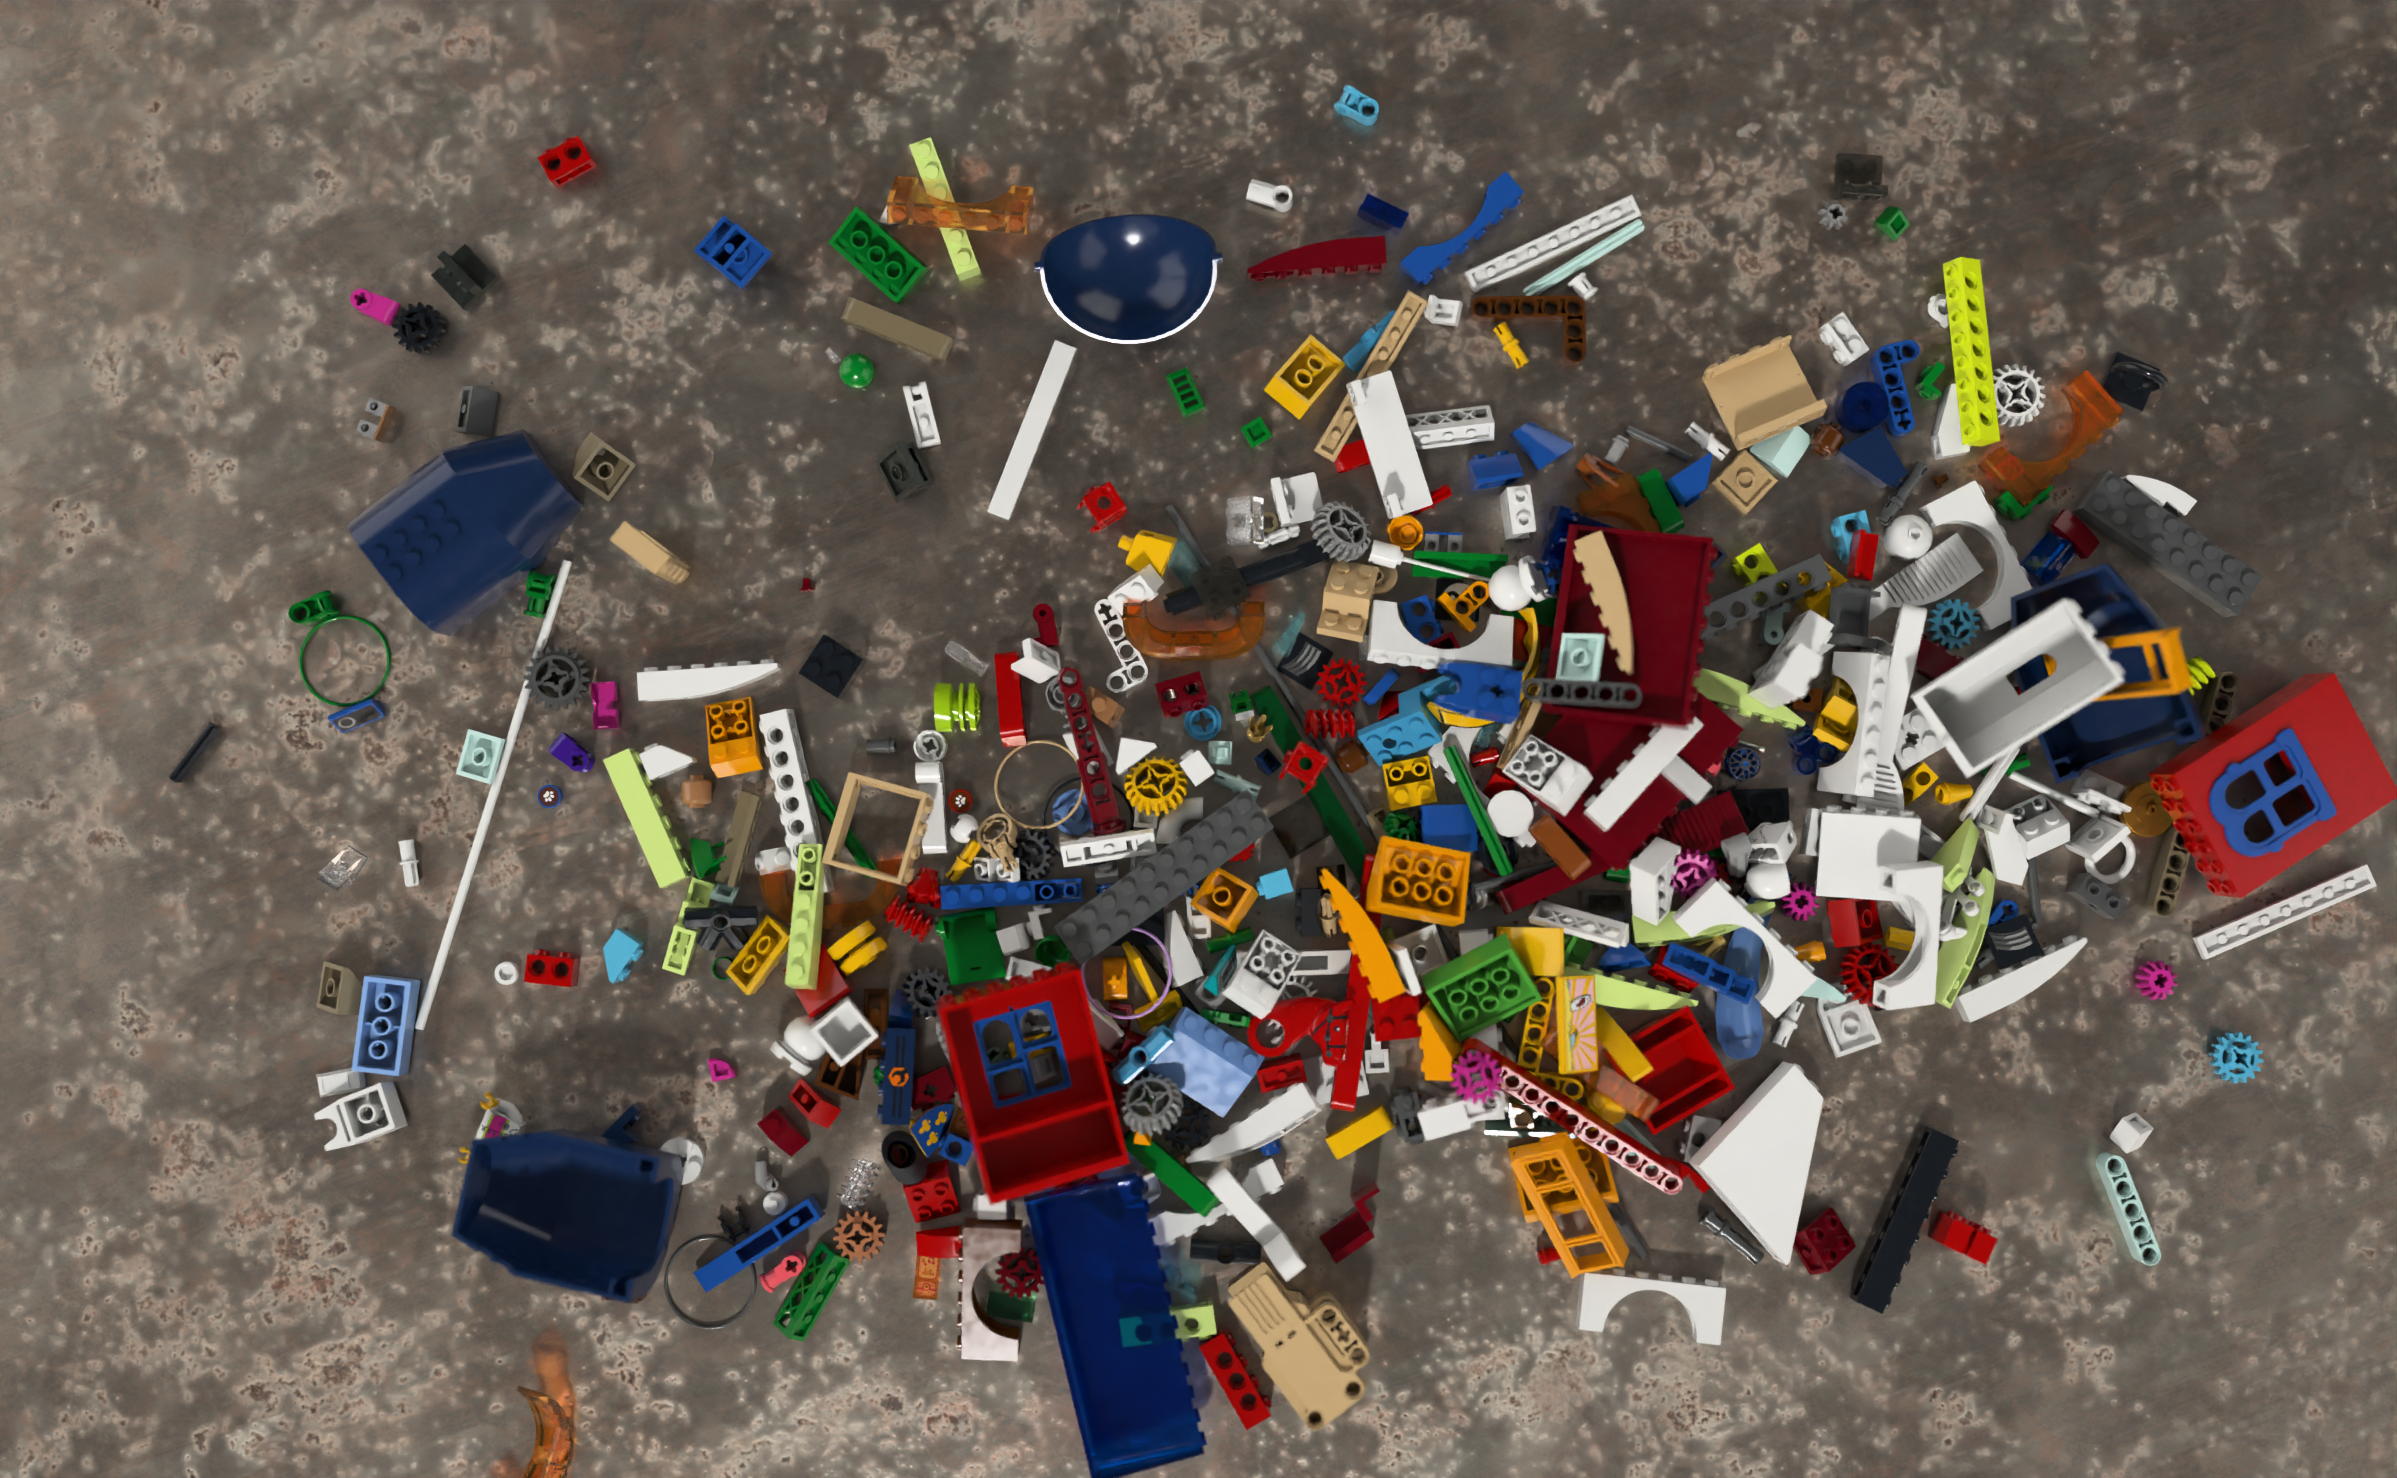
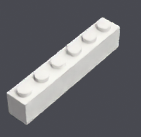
M1694 717L1693 725L1689 724L1688 730L1655 727L1648 735L1652 739L1646 745L1641 742L1632 752L1635 757L1630 762L1625 760L1617 768L1616 771L1619 772L1614 780L1609 777L1600 787L1603 792L1598 797L1593 795L1584 804L1587 809L1583 813L1604 832L1607 831L1704 724Z

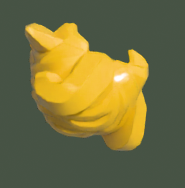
M1597 1081L1588 1082L1583 1094L1587 1100L1580 1102V1105L1612 1125L1622 1122L1626 1114H1634L1637 1110L1636 1106L1628 1103L1625 1086L1611 1082L1603 1084Z

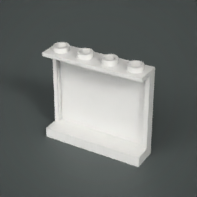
M1827 805V808H1820L1821 827L1817 877L1814 884L1815 895L1908 902L1901 894H1893L1880 889L1881 865L1917 862L1921 823L1919 815L1915 814V811L1900 810V813H1890V810L1885 808H1876L1875 812L1866 811L1864 807H1851V810H1843L1841 806Z

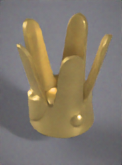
M1265 714L1261 715L1256 724L1254 723V718L1250 717L1247 737L1253 743L1263 741L1264 737H1266L1265 735L1273 728L1272 725L1264 728L1267 718Z
M1726 933L1699 940L1691 946H1701L1709 942L1699 954L1706 957L1710 955L1709 958H1712L1716 952L1726 945V941L1723 938Z

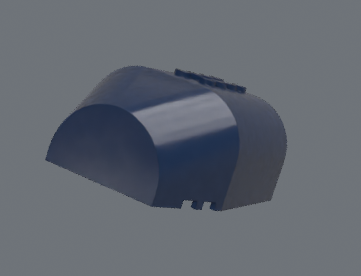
M520 430L442 450L348 523V528L360 549L401 602L429 629L439 634L451 636L527 578L531 570H537L544 564L547 559L546 556L552 547L557 545L559 542L557 541L565 528L568 529L582 508L583 503L529 433L525 430Z
M2108 562L2070 574L2011 597V624L2013 629L2062 598L2068 601L2073 600L2081 610L2078 616L2081 620L2088 621L2096 632L2092 634L2093 638L2166 629L2162 618ZM2152 643L2162 679H2169L2160 643ZM2142 645L2108 649L2110 652L2107 654L2109 660L2116 661L2124 671V674L2121 675L2124 681L2120 684L2152 680ZM2042 654L2013 671L2021 694L2049 677ZM2187 688L2173 694L2089 702L2037 735L2057 784L2079 777L2086 769L2122 755L2172 740H2176L2177 745H2181L2202 738L2206 730L2190 689Z
M566 1128L472 1140L452 1236L476 1252L481 1251L490 1257L489 1260L493 1263L503 1265L514 1276L631 1303L649 1292L664 1263L681 1190L682 1162L679 1155Z

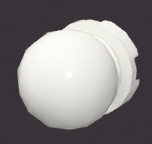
M1528 555L1521 558L1519 566H1503L1493 573L1488 583L1489 596L1501 610H1521L1529 605L1532 598L1536 602L1548 598L1544 594L1548 592L1542 570H1536L1533 565L1536 560L1532 556Z
M808 1014L791 1021L784 1032V1040L776 1039L770 1047L780 1060L784 1056L792 1062L790 1068L804 1076L813 1069L810 1061L819 1059L827 1051L810 1031V1027L820 1018L817 1016L811 1018Z

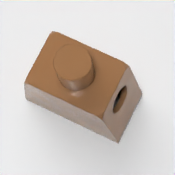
M1088 686L1084 693L1090 714L1114 729L1126 709L1100 691Z

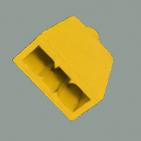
M1140 530L1136 534L1135 539L1123 534L1118 547L1129 552L1125 562L1128 566L1138 572L1148 564H1151L1162 578L1178 539L1147 530Z

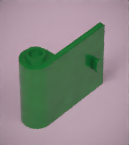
M995 907L938 916V921H935L936 934L941 935L944 940L951 986L1006 977L1003 952L996 931H999Z

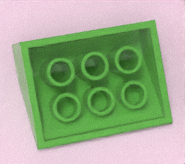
M1506 933L1422 976L1426 993L1458 1042L1543 999Z

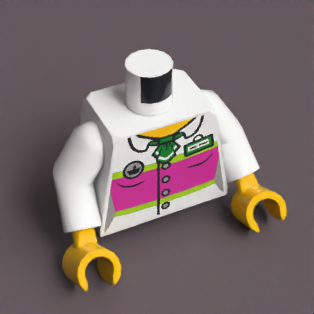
M490 1092L484 1093L485 1097L490 1099V1101L487 1103L479 1101L482 1108L487 1111L475 1139L524 1133L527 1123L523 1121V1116L513 1103L500 1098L494 1099ZM461 1147L459 1151L467 1152V1156L457 1159L461 1163L467 1164L470 1150L466 1147Z

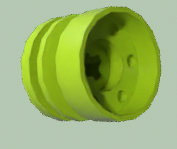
M970 682L968 693H966L965 683H960L958 693H954L952 683L935 684L934 718L937 732H953L955 721H959L961 731H966L967 721H969L971 731H978L981 718V697L978 693L976 682Z

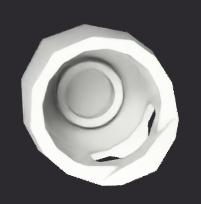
M1751 863L1750 869L1746 872V883L1744 884L1747 892L1753 898L1764 900L1779 899L1789 895L1790 883L1786 864Z

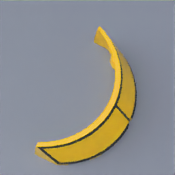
M1526 607L1518 610L1528 624V631L1524 636V645L1529 653V660L1521 670L1523 672L1522 686L1526 680L1537 677L1541 659V641L1536 615L1533 608ZM1521 688L1520 704H1521V703L1525 700V698H1526V697L1524 696L1523 692H1522V688ZM1429 702L1426 705L1439 722L1459 728H1479L1496 723L1465 717L1463 714L1441 708L1433 702Z

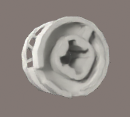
M925 730L918 734L913 748L919 759L925 762H935L944 758L947 753L948 744L943 734L935 730Z

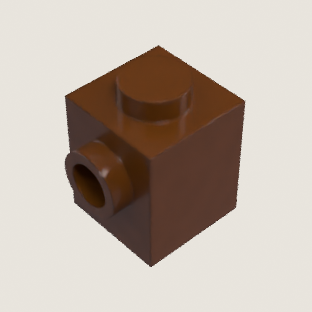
M1809 687L1807 693L1802 698L1799 697L1795 701H1790L1787 704V708L1791 711L1807 713L1821 712L1823 689Z

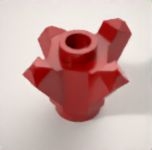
M930 868L919 869V873H916V877L906 887L908 890L906 898L909 903H930V906L933 908L941 906L938 872Z

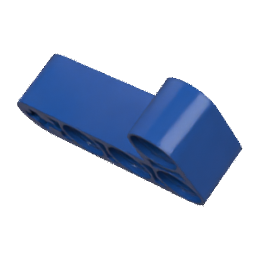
M1913 340L1884 345L1873 352L1870 357V364L1887 430L1894 437H1901L1911 432L1915 426L1901 370L1902 365L1910 363L1919 356L1920 347ZM1902 348L1909 350L1910 357L1903 355ZM1880 353L1887 356V363L1880 360ZM1886 375L1892 377L1893 385H1889L1886 382ZM1892 398H1896L1898 400V408L1892 405ZM1898 422H1899V424H1902V423H1903V424H1904V428H1903L1902 426L1899 427V426H1898Z

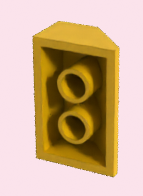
M769 915L764 918L726 970L730 978L747 995L757 992L789 948L791 929Z

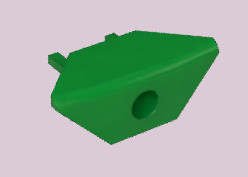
M695 838L690 839L691 857L698 879H703L721 870L720 862L726 860L727 856L724 855L718 858V854L714 849L723 846V841L711 846L710 842Z

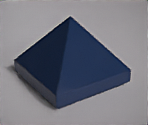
M1268 748L1254 758L1258 770L1268 776L1282 766Z

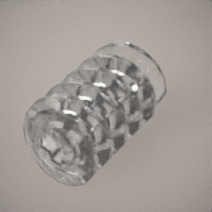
M866 1158L852 1160L857 1165V1168L848 1169L853 1174L852 1177L845 1176L844 1178L849 1185L840 1186L845 1191V1194L837 1193L836 1195L841 1200V1203L856 1211L863 1210L860 1205L866 1203L864 1196H869L870 1190L867 1187L874 1186L875 1183L872 1179L878 1177V1173L875 1170H881L882 1168L878 1163Z

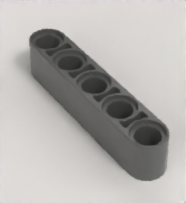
M1531 678L1526 680L1522 686L1524 696L1533 703L1632 709L1638 707L1643 699L1639 687L1629 683ZM1532 685L1540 687V692L1536 696L1528 695V689ZM1555 687H1563L1564 694L1561 697L1556 698L1552 696V690ZM1580 688H1586L1589 691L1588 696L1584 699L1576 697V692ZM1605 689L1613 691V696L1609 700H1602L1600 698L1601 692ZM1626 692H1637L1636 700L1633 702L1626 701L1624 699Z

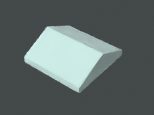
M1797 426L1752 445L1748 452L1787 478L1810 445L1809 440L1811 436L1800 426Z
M1562 633L1556 679L1598 682L1605 635Z
M468 729L456 774L493 785L505 739Z

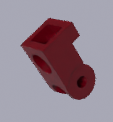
M1040 603L1033 610V617L1038 623L1040 637L1034 638V640L1048 648L1060 646L1054 612L1048 604Z

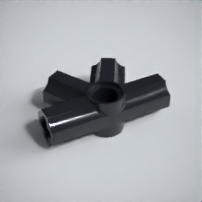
M722 902L715 904L713 907L685 908L684 924L686 930L702 929L696 939V943L704 950H715L722 937L732 950H738L744 947L750 939V936L743 927H758L757 905L730 906Z

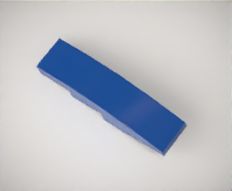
M1673 942L1670 943L1662 963L1663 965L1745 1005L1749 1003L1756 985L1755 981L1736 974V971L1715 963L1716 960Z

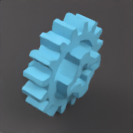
M1951 599L1944 601V604H1936L1938 610H1931L1929 613L1933 618L1927 619V622L1932 624V627L1928 628L1927 632L1934 633L1931 640L1938 639L1939 644H1946L1947 650L1953 649V647L1961 649L1962 644L1965 646L1970 645L1969 638L1975 639L1977 637L1973 631L1980 629V626L1975 625V621L1980 620V618L1973 617L1972 615L1976 609H1967L1969 606L1968 602L1960 605V599L1954 600L1953 603ZM1950 609V611L1947 612V616L1942 618L1941 615L1946 610ZM1950 621H1953V623L1956 624V628H1954L1953 625H1950ZM1966 631L1961 638L1957 639L1960 632Z
M2226 1032L2225 1038L2218 1036L2219 1044H2211L2215 1051L2208 1053L2209 1056L2214 1057V1060L2209 1062V1065L2216 1066L2213 1071L2214 1074H2221L2220 1079L2229 1080L2231 1083L2236 1084L2238 1080L2239 1082L2246 1083L2247 1077L2254 1079V1070L2261 1071L2257 1064L2264 1062L2263 1059L2258 1058V1055L2263 1053V1050L2255 1048L2259 1044L2258 1041H2251L2252 1036L2243 1035L2240 1032H2234V1035L2233 1033ZM2234 1042H2240V1043H2242V1045L2236 1046V1045H2233L2232 1043H2234ZM2237 1069L2240 1072L2232 1073L2230 1072V1070Z

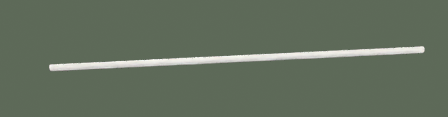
M564 559L562 561L534 649L533 659L539 660L538 651L544 653L572 565L570 561ZM530 662L529 667H533L534 664ZM525 679L502 750L495 779L487 797L414 1027L419 1030H424L501 789L527 707L529 694L532 689L525 688L527 684L531 683L530 680Z

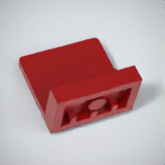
M948 1159L928 1164L925 1178L919 1183L913 1185L903 1184V1190L915 1223L961 1212V1207L951 1181V1166Z

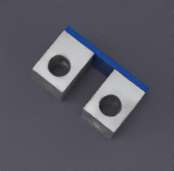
M1424 532L1423 551L1438 552L1440 536L1447 537L1446 552L1462 553V533ZM1428 544H1433L1434 549H1429ZM1451 545H1456L1457 550H1452Z

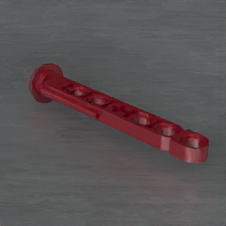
M1070 666L1063 667L1058 672L1057 679L1060 691L1064 694L1063 702L1079 758L1076 762L1093 824L1096 823L1091 832L1095 837L1123 833L1126 829V820H1119L1118 818L1121 814L1105 754L1100 751L1086 695L1081 690V688H1084L1081 676L1075 668ZM1067 671H1072L1075 674V680L1071 684H1065L1063 681V675ZM1079 694L1081 697L1080 704L1075 707L1069 704L1070 696ZM1080 716H1084L1087 719V725L1083 729H1077L1075 726V720ZM1090 731V734H1086V738L1089 742H1092V745L1089 746L1090 750L1087 751L1085 748H1081L1085 741L1084 737L1081 735L1078 737V734H1085ZM1097 761L1099 764L1098 771L1093 774L1088 773L1087 765L1089 762ZM1098 783H1102L1105 786V791L1100 796H1096L1093 793V787Z

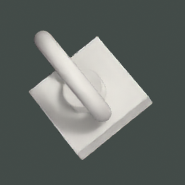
M2100 813L2096 819L2091 818L2070 837L2069 842L2064 843L2068 850L2085 857L2087 873L2092 874L2104 884H2113L2122 880L2131 871L2136 858V848L2133 840L2128 836L2131 833L2128 826ZM2119 842H2122L2126 849V857L2121 868L2110 875L2100 874L2095 867V863Z

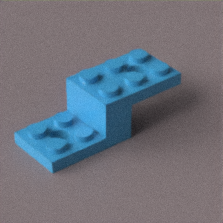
M1443 675L1398 694L1399 714L1358 730V738L1379 767L1382 764L1391 763L1442 742L1441 722L1426 705L1429 702L1434 703L1438 695L1456 694L1455 682ZM1387 738H1390V739H1392V740H1394V741H1393V742H1385L1384 740L1387 739Z

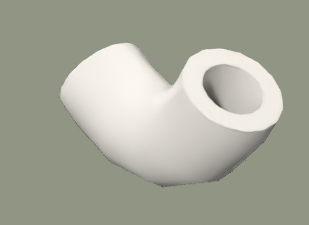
M1203 797L1183 799L1182 804L1176 803V810L1168 808V815L1164 813L1159 821L1156 844L1172 843L1180 837L1181 829L1189 821L1203 820Z

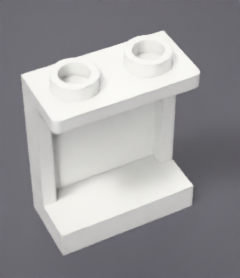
M1530 485L1507 487L1499 496L1505 541L1530 538L1529 533L1536 531Z

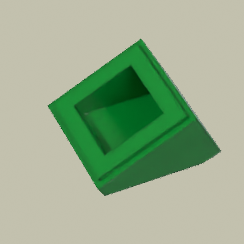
M1888 206L1874 221L1894 241L1910 225L1901 209L1894 206Z

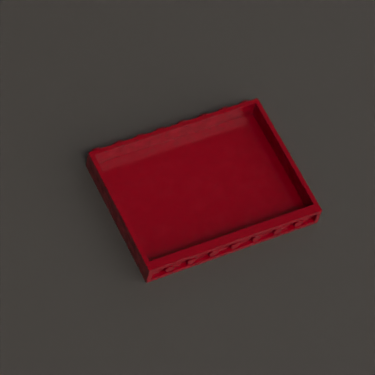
M1569 524L1547 679H1556L1562 633L1604 634L1605 639L1598 682L1634 684L1639 687L1643 699L1638 707L1632 709L1543 703L1542 710L1545 713L1688 730L1689 724L1693 725L1695 710H1691L1692 700L1696 701L1698 696V686H1694L1695 678L1700 677L1702 663H1698L1699 653L1703 654L1705 639H1701L1702 630H1707L1708 625L1705 607H1710L1711 592H1708L1709 583H1713L1715 569H1711L1712 559L1716 560L1718 554V545H1714L1713 538ZM1600 530L1614 559L1628 600L1634 644V674L1630 676L1626 670L1621 671L1616 658L1620 657L1617 648L1612 649L1607 636L1611 635L1608 626L1604 628L1599 614L1603 612L1600 605L1595 606L1590 595L1594 591L1591 583L1586 584L1581 572L1585 570L1583 562L1578 563L1573 552L1577 548L1574 541ZM1558 686L1552 690L1553 697L1558 698L1564 694L1563 687ZM1578 689L1576 697L1579 699L1586 698L1589 693L1588 689ZM1609 689L1603 690L1600 698L1602 700L1611 699L1613 691ZM1628 691L1624 699L1628 702H1633L1638 694L1635 691Z
M1698 691L1697 700H1692L1691 710H1695V717L1704 725L1680 750L1677 756L1705 780L1711 773L1708 769L1712 764L1718 765L1726 757L1724 751L1728 746L1733 748L1742 739L1739 734L1744 729ZM1563 715L1542 739L1543 742L1584 766L1593 777V780L1566 816L1546 805L1508 777L1511 782L1515 783L1519 789L1614 872L1619 869L1624 871L1632 861L1630 859L1631 855L1635 851L1640 853L1648 844L1646 841L1647 837L1651 833L1655 836L1664 825L1661 822L1666 816L1671 818L1678 811L1679 807L1677 804L1682 798L1685 801L1688 799L1684 793L1659 773L1607 831L1604 832L1583 813L1587 809L1584 804L1593 795L1598 797L1603 792L1600 787L1609 777L1613 780L1619 774L1616 771L1617 768L1625 760L1630 762L1635 757L1632 752L1641 742L1646 745L1652 739L1648 735L1656 726Z

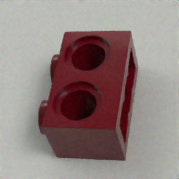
M1200 671L1155 684L1164 718L1177 717L1191 710L1198 711L1209 705ZM1194 691H1197V692H1198V693L1195 694V695H1189L1191 692H1194ZM1170 698H1176L1174 701H1167Z

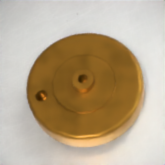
M2139 781L2132 784L2123 792L2119 802L2132 807L2131 812H2121V815H2119L2121 823L2127 825L2132 834L2141 837L2158 836L2164 833L2173 822L2170 814L2163 808L2159 794L2152 788L2151 781Z

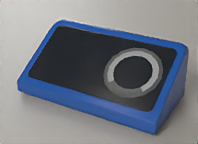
M368 699L329 715L328 720L341 733H346L384 717L385 714L379 700Z

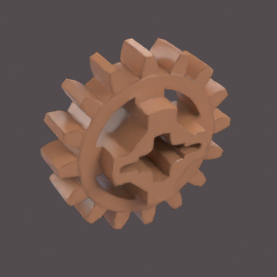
M857 1209L855 1216L848 1212L846 1214L847 1220L843 1217L839 1220L842 1226L834 1228L839 1233L833 1237V1240L839 1241L835 1248H842L844 1250L841 1254L842 1257L849 1254V1261L851 1262L855 1257H858L860 1263L863 1261L864 1256L870 1260L872 1259L871 1252L878 1254L880 1250L877 1246L884 1245V1241L880 1237L885 1236L886 1232L879 1230L883 1226V1222L876 1223L875 1221L878 1216L875 1215L870 1218L868 1210L864 1215H861L860 1209ZM853 1222V1229L845 1232L847 1225ZM864 1222L868 1223L872 1229H869ZM858 1231H860V1235H864L861 1241H859V1237L854 1236ZM874 1240L873 1245L865 1250L866 1242ZM847 1243H850L854 1247V1250L847 1245Z

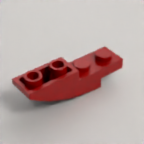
M962 1225L915 1232L917 1255L934 1258H958L959 1248H963V1241L959 1240V1227Z

